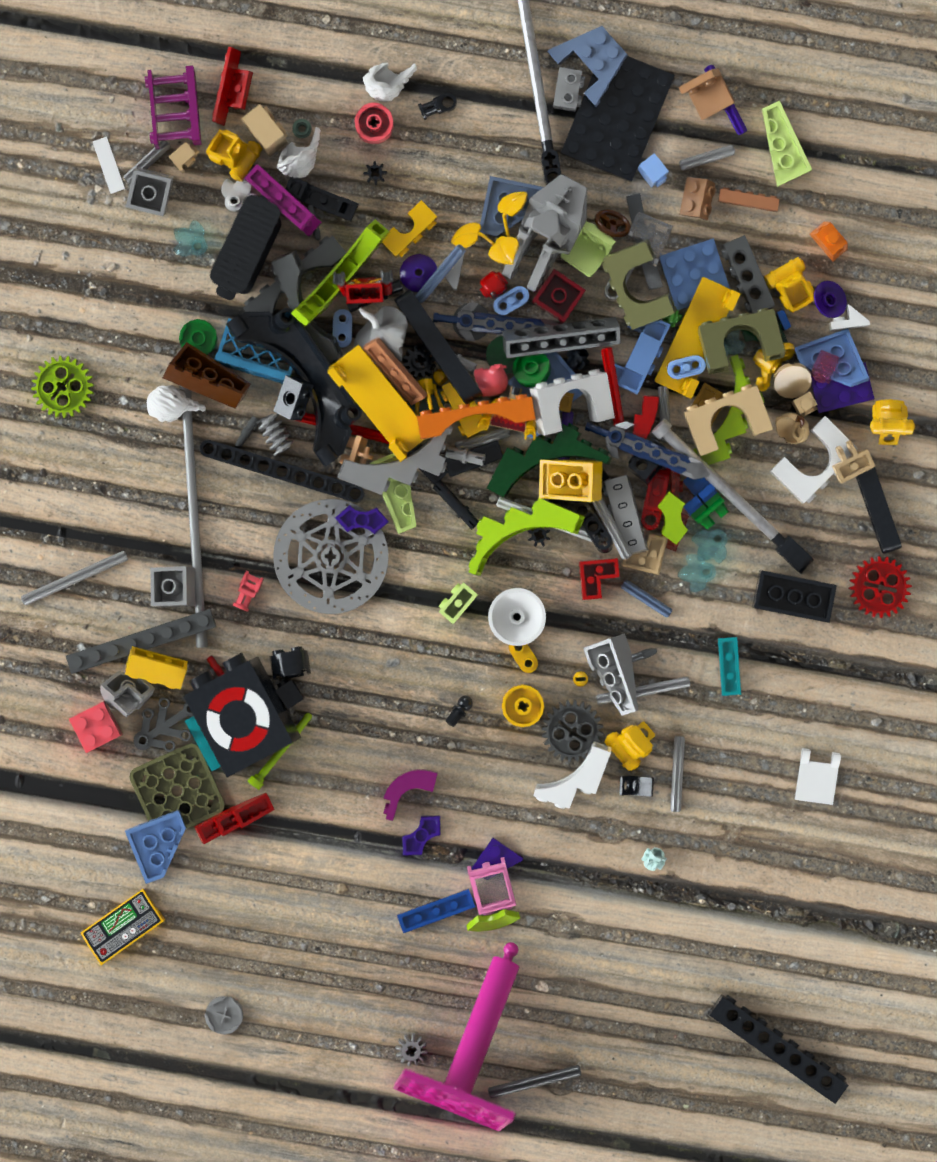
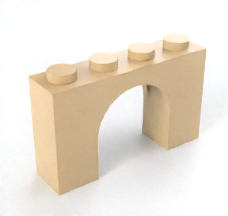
M751 384L741 387V391L734 394L733 391L722 394V399L716 400L714 397L704 401L705 405L698 407L695 404L686 408L687 412H684L683 415L699 457L719 449L711 429V419L713 414L721 407L733 406L740 409L747 418L753 437L773 429L757 385L752 387Z

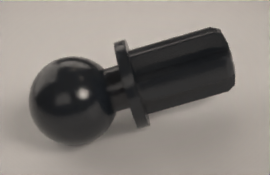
M469 696L460 697L458 706L454 705L452 707L453 711L446 719L449 726L455 727L459 720L466 716L465 711L472 708L473 701Z

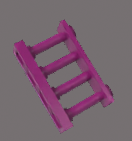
M186 66V72L183 75L153 77L152 70H147L148 76H145V86L149 88L153 129V132L149 133L151 144H154L156 149H160L159 141L189 138V140L193 141L194 146L202 145L194 66ZM182 82L187 84L188 91H184V93L155 96L154 85ZM179 101L189 103V110H186V112L157 115L156 104ZM191 121V128H188L186 131L158 133V122Z
M258 164L244 178L267 200L277 205L279 210L308 237L322 223Z

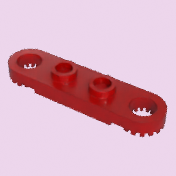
M668 468L660 470L648 484L641 516V524L646 530H655L660 525L662 511L658 508V505L667 493L671 470ZM647 516H654L656 523L647 525L645 522Z

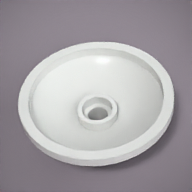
M512 588L503 591L493 600L488 613V621L493 634L499 640L509 645L521 646L531 643L541 634L546 622V612L543 603L534 593L522 588ZM519 613L521 616L520 620H514L513 615Z

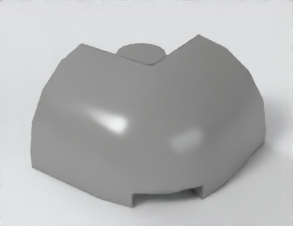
M121 671L112 675L100 687L106 704L111 709L115 707L125 717H128L136 709L139 710L144 706L155 690L147 680L133 679Z

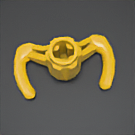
M787 342L783 344L785 350H787L785 351L784 358L765 362L762 349L756 352L753 361L755 365L761 368L762 377H758L756 380L759 391H766L771 385L772 374L782 366L781 363L793 357L795 347L792 343Z

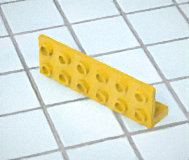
M702 277L654 379L656 383L692 399L699 384L697 380L699 374L682 379H674L668 375L667 366L672 360L692 355H698L705 360L698 335L699 326L703 322L712 321L714 323L726 317L729 310L733 311L741 293ZM694 361L692 367L697 368L698 362ZM674 366L673 371L675 373L679 372L680 367Z
M360 345L354 347L328 368L327 373L339 387L343 386L389 442V449L400 462L407 457L409 451L425 440L420 439L417 415Z

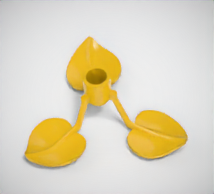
M515 192L508 194L498 204V211L503 213L502 218L507 237L501 236L494 243L485 234L480 232V224L468 223L455 232L451 244L455 246L460 244L464 248H468L476 243L478 236H481L492 245L489 249V256L492 260L513 265L519 248V241L517 238L510 236L506 217L507 215L514 216L521 211L526 203L528 193Z

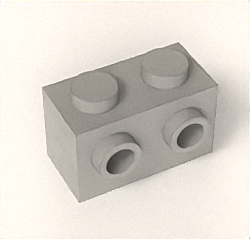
M559 67L553 108L575 112L576 107H580L582 96L578 95L579 88L584 87L585 81L582 71Z

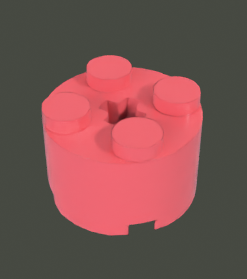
M379 103L365 104L355 116L357 134L364 142L369 144L385 142L390 138L394 128L391 112ZM372 120H376L379 123L377 127L373 128L372 125H369L372 123Z

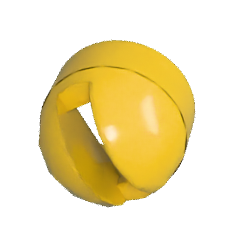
M441 369L433 373V379L439 386L448 380Z
M576 672L573 676V682L575 685L583 687L588 683V676L585 672ZM585 677L586 681H576V678Z

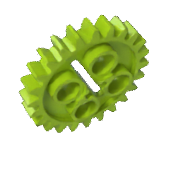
M59 356L58 361L51 357V364L45 360L46 367L39 366L41 372H34L38 379L32 380L36 386L32 387L31 390L37 391L33 398H39L36 404H43L42 411L49 409L48 415L55 412V417L58 418L60 413H62L63 418H66L67 413L74 417L75 410L81 413L79 407L87 408L84 403L85 401L91 402V399L87 396L88 394H94V392L89 390L90 387L94 386V384L89 383V380L93 377L86 376L89 369L82 370L84 367L83 363L77 366V359H74L71 363L69 356H67L65 361L62 356ZM64 368L67 372L66 376L60 379L57 376V372L59 369ZM71 374H74L75 376L67 382ZM75 381L81 383V388L78 391L72 390V384ZM67 382L65 385L67 389L65 391L61 390L55 399L51 400V397L60 390L59 384ZM47 383L54 385V390L51 393H46L45 391ZM66 395L68 403L61 406L59 399L61 396Z

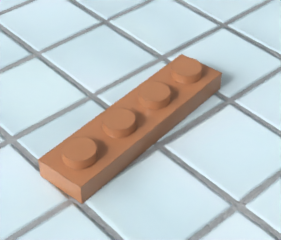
M379 337L364 345L362 349L411 405L423 400L427 396L426 391Z

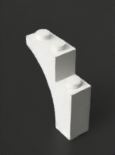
M593 741L586 759L572 774L556 782L537 784L533 796L541 802L549 801L555 803L554 805L558 808L565 809L566 807L570 809L577 788L585 794H596L612 747Z

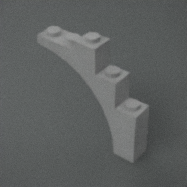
M454 424L449 426L439 437L429 438L418 450L407 455L401 462L395 460L389 463L363 464L344 459L337 477L382 495L383 491L387 492L390 485L388 478L407 485H411L412 482L415 483L419 473L416 471L417 468L439 476L440 473H444L447 466L446 458L439 454L444 452L447 445L445 441L446 436L452 433Z

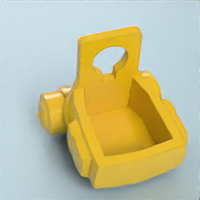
M219 129L209 144L206 153L214 163L230 168L229 174L234 180L243 182L254 162L259 158L263 148L255 141L246 143L237 134L226 129L224 131Z
M799 257L789 260L786 264L763 276L767 287L770 289L776 288L779 291V299L782 305L792 313L814 301L815 290L809 280L806 281L802 272L805 271L806 267L804 261Z
M893 399L878 400L873 405V419L870 423L872 434H879V445H897L901 434L902 436L913 434L915 424L913 420L907 419L908 410L904 401ZM888 434L894 437V439L892 440H885L884 438L887 437Z
M643 721L638 726L629 725L625 727L621 734L618 732L608 734L604 743L612 747L611 751L620 760L623 768L625 767L628 771H632L639 767L640 757L645 758L651 753L653 745L650 740L655 737V733ZM640 729H645L648 736L646 737Z

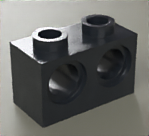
M653 437L649 440L654 444L666 448ZM634 455L628 462L630 472L647 485L663 467ZM640 464H647L645 470L637 469Z

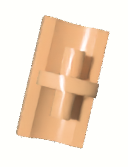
M357 435L356 437H350L346 447L352 448L351 455L343 454L340 463L342 464L344 459L366 464L367 459L373 460V456L369 455L370 447H367L368 439Z

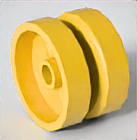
M520 684L513 686L506 692L502 701V710L504 716L511 724L518 727H528L538 722L541 718L544 702L538 690L530 685ZM521 702L526 703L525 709L519 707Z

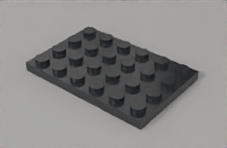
M627 56L597 107L584 94L560 154L632 182L675 75ZM592 74L587 89L598 81L594 74Z

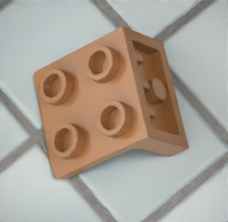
M719 68L711 69L678 87L681 94L689 93L701 120H705L735 103Z

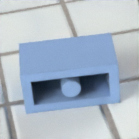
M655 153L642 162L637 169L651 188L655 185L657 188L666 181L669 172Z

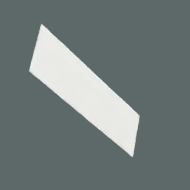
M107 137L93 141L110 193L125 189Z

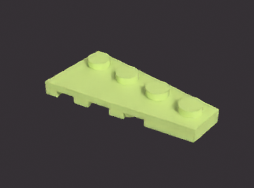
M777 101L763 108L762 115L776 185L779 187L812 171V168L781 102Z
M393 453L369 464L389 463L398 460V458ZM388 478L390 485L387 492L383 491L382 497L396 531L400 534L417 527L411 496V485Z

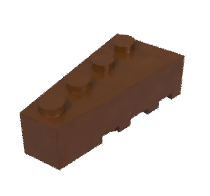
M187 342L169 363L162 377L165 380L234 409L244 399L251 383Z

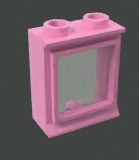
M504 857L500 858L501 863L490 866L489 862H485L482 864L483 868L472 870L471 866H467L479 915H491L494 911L501 909L510 910L513 906H516Z

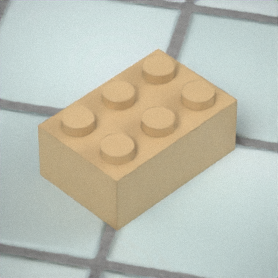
M259 104L242 118L246 128L269 157L288 143L285 129L279 122L275 123L276 120L267 106L263 108Z

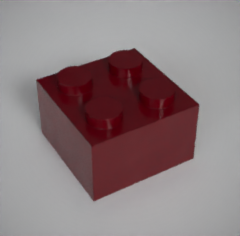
M553 269L532 300V303L560 322L565 323L586 290L556 269Z

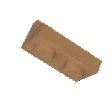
M687 177L679 215L708 220L712 211V198L716 191L715 183L708 179Z

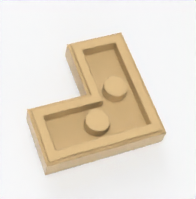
M649 533L647 539L648 550L633 554L628 559L623 560L622 567L659 575L668 538Z

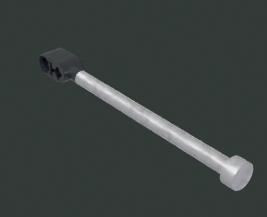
M517 0L543 150L541 164L544 182L547 185L550 183L547 178L548 175L551 173H555L557 176L561 175L558 153L554 150L529 0ZM547 155H551V158H555L552 161L553 168L549 169V161L545 160L547 159Z
M663 419L653 429L652 433L658 439H665L678 453L701 461L710 474L705 478L777 546L775 551L802 574L814 559L790 536L787 535L785 538L682 441L670 429L672 425L666 419Z

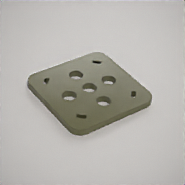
M194 743L184 745L140 765L130 772L131 784L148 821L180 810V805L187 803L190 805V812L184 814L180 811L187 829L221 813L225 808V802L198 745ZM189 755L194 758L193 760L187 759L186 756ZM171 768L174 770L175 775L172 779H167L164 776L165 769ZM144 775L147 776L145 782L142 781ZM191 778L199 779L200 786L198 788L190 786L189 781ZM176 785L180 786L183 790L180 796H175L172 793V788ZM161 793L165 796L163 804L155 802L156 794ZM209 800H213L211 807L208 806Z

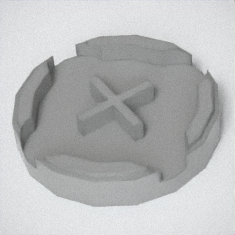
M216 997L206 1008V1024L216 1033L223 1035L233 1033L243 1021L242 1006L232 997Z

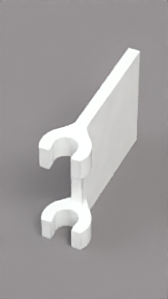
M802 748L795 800L833 805L838 768L841 760L840 753L832 752L831 763L809 761L810 749Z

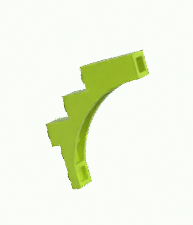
M376 219L371 222L332 271L291 314L305 326L318 315H321L340 292L338 286L333 283L334 272L337 274L344 272L346 283L350 282L358 270L369 261L390 231Z
M738 355L729 358L735 376L734 394L740 392L741 387L751 384L749 377H745L743 369H745L744 361L742 358L739 359ZM760 392V395H761V397H762L763 403H765V402H764L763 395H762V393ZM731 406L722 425L713 434L719 449L700 456L708 465L730 459L732 449L725 440L747 433L748 424L746 418H742L741 415L744 413L740 409ZM692 449L698 455L697 449Z
M542 498L534 502L532 515L511 507L504 516L505 523L483 516L477 524L478 530L476 533L483 538L478 541L476 555L470 560L469 573L481 576L490 555L502 543L519 533L547 527L578 534L585 516Z

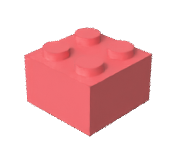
M105 701L69 719L86 753L123 735Z

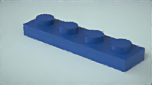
M466 889L397 914L403 933L475 908L476 906L470 890Z

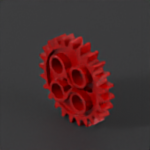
M877 556L876 562L870 557L869 564L863 560L864 567L862 568L857 565L856 567L859 572H852L855 579H849L851 583H854V586L848 587V589L854 590V593L850 595V597H856L853 604H860L858 610L865 608V615L871 611L873 618L877 613L879 618H883L884 613L887 617H890V611L897 614L896 608L903 609L904 607L901 603L908 602L905 595H911L910 592L906 591L907 588L912 587V585L906 584V581L911 579L910 577H904L907 570H900L902 564L895 566V559L889 563L888 557H885L884 561H882L881 557ZM871 570L877 572L878 576L875 581H871L868 578ZM891 574L896 577V583L892 586L887 583V577ZM882 582V586L894 588L897 591L880 590L879 593L878 588L865 586L863 583L880 584ZM866 589L873 591V597L870 600L864 597ZM889 593L892 597V601L889 604L883 602V595Z

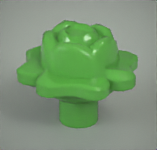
M677 310L675 314L664 317L662 320L671 324L670 327H675L676 323L682 320V315Z

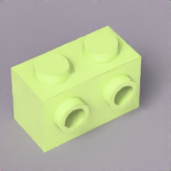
M464 582L462 585L457 583L451 591L453 593L452 597L449 600L445 598L438 606L441 608L439 613L452 624L457 621L478 596Z

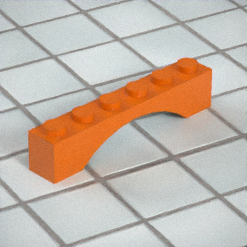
M527 394L516 395L514 400H508V397L496 399L497 403L489 404V400L477 402L478 406L470 407V403L458 405L459 409L451 410V407L440 408L438 413H432L431 410L422 411L420 416H417L420 439L439 437L453 423L477 414L498 415L514 423L536 420L532 397H527Z

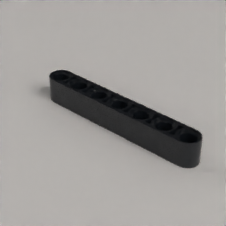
M409 289L395 298V303L463 402L469 404L482 396V392L413 292Z

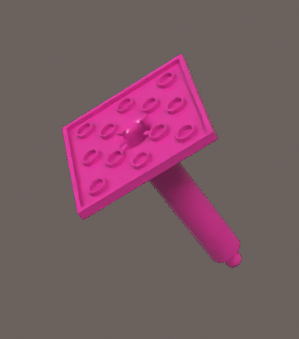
M513 942L505 944L503 958L496 956L492 958L444 1084L405 1068L396 1080L393 1087L394 1090L498 1132L513 1120L515 1112L475 1097L471 1093L520 968L512 962L513 957L519 951L517 944Z

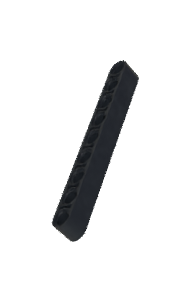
M205 440L200 445V453L210 459L357 503L364 498L365 493L362 487L212 440ZM212 444L214 451L211 454H206L204 452L205 445ZM226 449L232 451V457L229 460H225L222 456L223 451ZM243 455H249L251 458V462L246 466L241 464V457ZM263 460L269 463V468L266 471L259 469V463ZM280 466H285L288 470L287 474L283 477H280L277 473ZM300 471L306 475V479L303 482H297L295 478L296 474ZM317 477L324 479V485L321 488L314 486V480ZM335 483H340L343 487V490L338 494L332 491V486ZM358 488L361 491V496L358 499H353L350 495L351 490Z

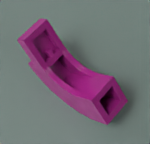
M415 769L407 771L394 779L387 788L383 798L390 800V804L386 803L383 814L387 815L386 819L394 820L398 801L406 791L418 788L433 792L438 772Z

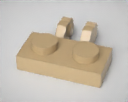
M850 440L846 442V446L852 455L846 458L844 450L840 445L835 447L841 461L833 465L832 468L841 484L875 467L868 449L857 453Z

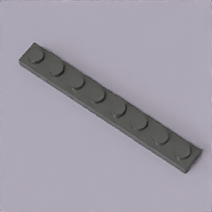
M208 609L66 655L71 674L129 656L132 646L148 650L217 626L212 610Z

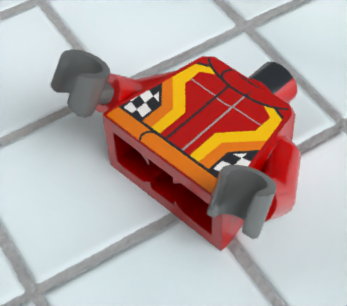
M381 270V277L354 278L348 283L345 281L344 272H341V274L334 272L333 283L338 286L341 294L347 298V304L384 302L383 295L388 296L392 293V270L390 272H383Z

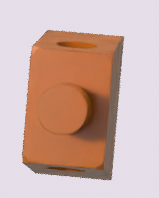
M824 221L810 233V236L832 262L848 250V242L831 222Z

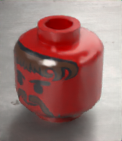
M491 271L480 280L482 288L479 290L485 298L490 297L495 300L507 291L506 285L508 282L500 272Z

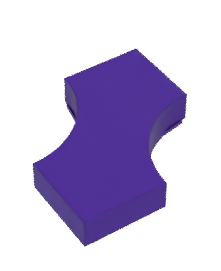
M349 505L335 517L347 532L355 528H365L376 534L389 522L377 507L367 512H361Z
M421 816L418 828L413 833L402 836L403 855H422L425 843L432 837L441 835L440 816Z

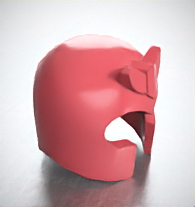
M494 364L489 369L479 368L474 370V377L478 388L483 394V398L498 396L505 392L508 386V376L504 370L506 369L505 365Z

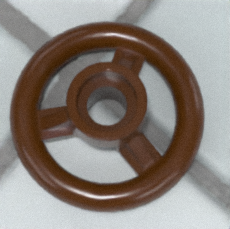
M605 209L597 212L595 215L596 226L612 238L625 237L630 233V223L622 214ZM606 215H610V216L616 217V218H618L619 220H615V219H612V218L610 219V218L607 217ZM620 226H625L624 231L617 232Z

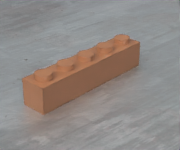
M725 187L720 189L718 202L772 212L778 211L780 201L776 196L765 197V194L742 193L741 190L735 189V191H731L730 188Z

